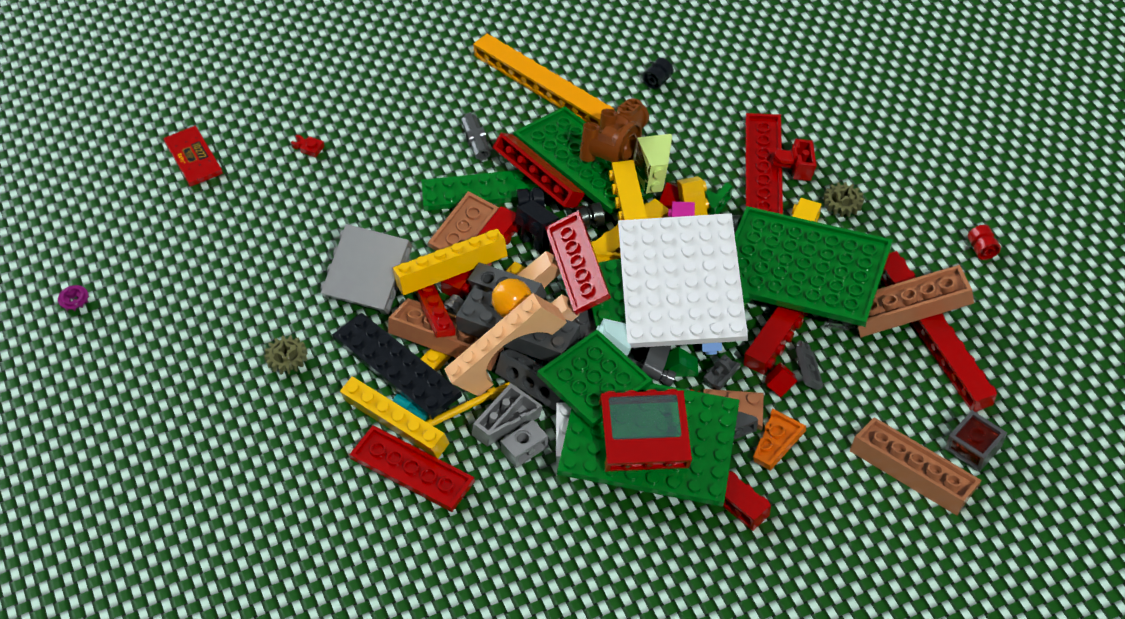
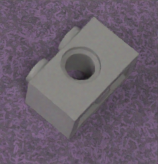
M532 420L520 426L514 433L506 435L500 441L501 452L517 468L548 447V435Z

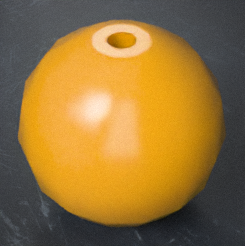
M506 279L499 282L494 288L491 302L494 310L499 316L504 318L532 293L523 281Z

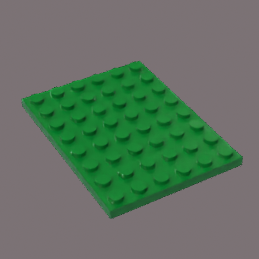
M746 206L735 233L738 263L750 299L866 327L892 247V239Z
M654 383L642 391L645 392L651 389L657 391H666L668 389L684 390L692 462L689 468L605 472L606 448L603 420L592 428L571 409L557 475L723 507L739 399ZM678 403L623 405L610 415L612 437L616 440L681 436Z

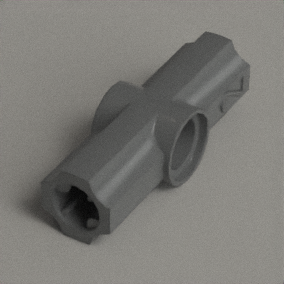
M467 113L461 118L467 143L472 147L476 159L486 160L491 155L487 144L484 128L480 127L476 115Z

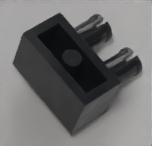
M534 200L518 206L515 223L522 227L520 239L524 242H530L533 234L535 237L533 248H536L537 251H543L545 249V239L548 237L545 227L558 221L559 217Z

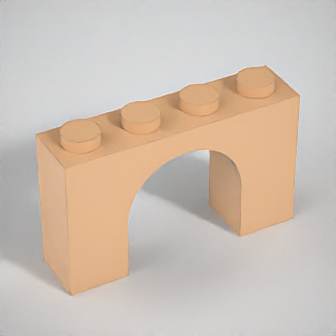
M545 251L522 270L518 276L542 283L545 289L561 273L555 255ZM561 294L551 302V304L560 309L566 320L573 321L580 315L574 313L569 297Z

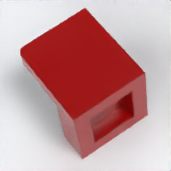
M781 362L764 379L766 385L780 397L797 382L795 374Z

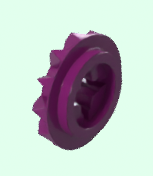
M79 285L69 286L60 292L58 303L61 308H65L67 311L70 309L76 311V308H83V304L88 303V291Z

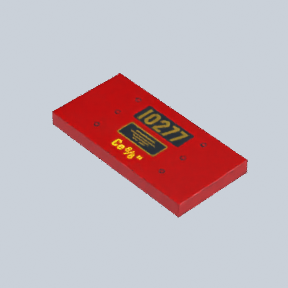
M196 125L163 138L165 145L190 187L223 174L220 165Z

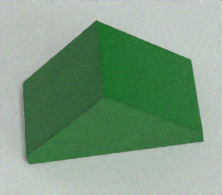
M678 347L669 352L664 370L669 369L676 372L675 377H698V358Z

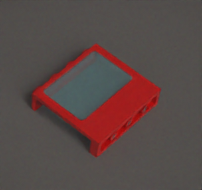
M651 389L645 392L629 390L625 393H616L615 391L601 393L599 406H602L605 437V472L690 467L692 456L684 390L668 389L666 391H657Z

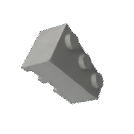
M510 383L473 423L472 436L488 447L506 435L518 430L523 424L539 418L542 405Z

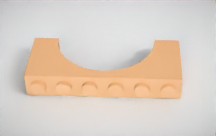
M532 293L444 368L452 384L474 395H482L494 385L486 369L489 361L500 348L510 341L530 333L543 332L553 335L567 321L558 307Z

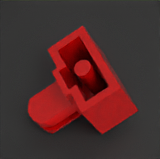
M795 139L791 151L778 149L775 152L773 164L776 167L792 169L793 179L811 181L817 166L813 141Z

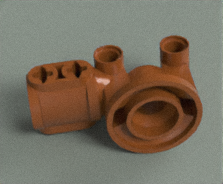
M634 98L628 99L618 106L617 112L613 109H603L601 111L600 125L593 122L584 123L580 159L592 162L597 156L610 162L633 160L636 140L638 137H642V128L649 121L648 110L642 102Z

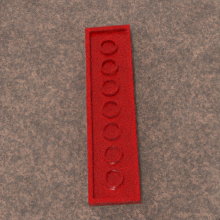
M746 113L745 118L746 206L783 214L782 167H776L772 161L775 152L778 149L782 150L781 114Z

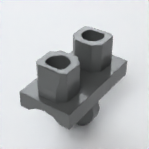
M724 354L704 376V381L709 383L710 388L720 390L736 373L741 364L732 361Z

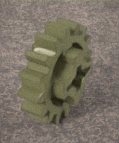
M837 182V186L830 185V189H826L823 199L825 201L824 206L828 207V212L833 210V215L839 213L840 217H843L844 214L850 217L851 213L856 215L857 211H861L864 202L863 193H859L860 188L854 189V184L847 186V182H844V185Z
M283 335L281 340L275 338L274 344L268 343L269 348L265 349L266 355L264 357L268 368L272 367L273 372L279 370L281 375L284 371H287L288 374L291 373V370L297 372V367H303V361H307V349L304 342H300L298 337L293 340L292 335H290L288 339H285Z

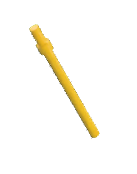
M510 382L496 388L492 387L486 393L439 414L433 420L429 419L425 422L435 426L491 399L492 401L503 392Z

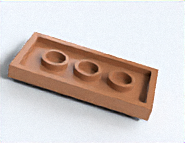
M468 191L429 240L428 247L436 251L452 246L455 243L463 242L471 237H476L499 207Z

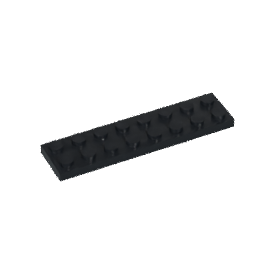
M360 313L332 334L333 339L432 420L462 397V393L457 387L363 313Z

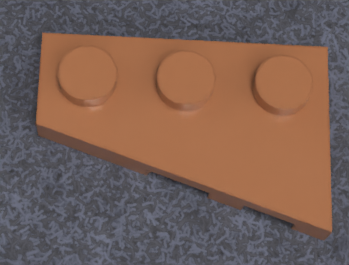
M704 389L703 393L739 399L738 411L757 417V429L762 431L764 393Z

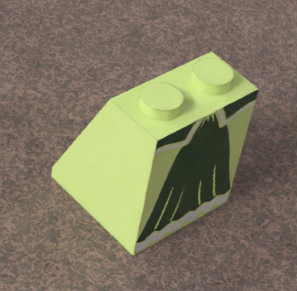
M671 134L638 137L636 140L633 160L637 177L645 193L663 192L670 156Z

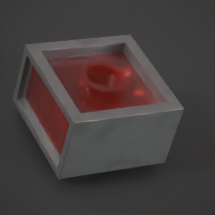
M971 410L949 435L945 450L980 472L1003 446L1007 432Z

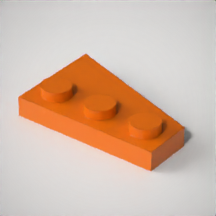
M773 408L770 413V419L766 423L763 437L760 438L753 456L755 463L770 471L806 432V425Z

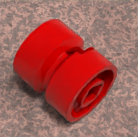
M988 225L976 226L967 235L980 260L991 259L1001 250L999 242L994 238V233Z

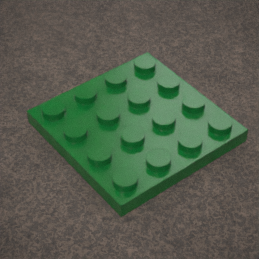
M598 330L589 334L537 371V376L592 428L603 420L602 406H599L601 393L607 391L625 393L629 390L642 392L652 384L653 380ZM609 405L610 415L623 405Z

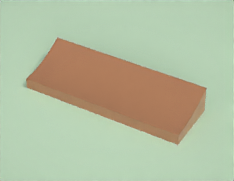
M960 265L877 290L866 327L856 325L860 338L974 304L972 288Z
M409 298L388 318V333L455 358L460 356L479 339L476 336L457 330L456 315L449 312L448 314L456 329L455 336L436 338L420 302ZM504 346L491 358L487 366L488 370H492Z
M875 417L855 436L850 448V452L956 516L982 481Z

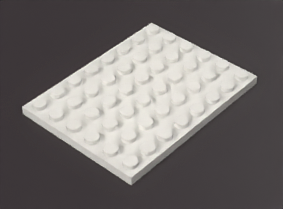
M732 213L618 220L627 342L631 348L748 341Z

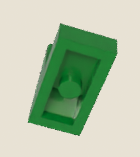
M725 183L716 193L709 190L705 192V198L709 202L708 215L719 214L731 199V184Z

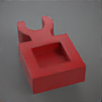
M296 135V141L298 142L291 141L292 148L300 149L301 153L315 158L325 146L324 141L310 136L307 139H303L301 135Z

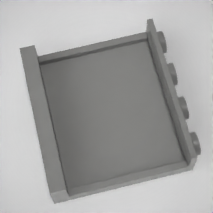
M346 224L345 228L340 232L338 247L336 246L334 249L333 261L327 268L326 280L321 284V294L325 299H329V297L379 310L381 314L389 316L398 290L393 267L408 262L413 246L407 239Z

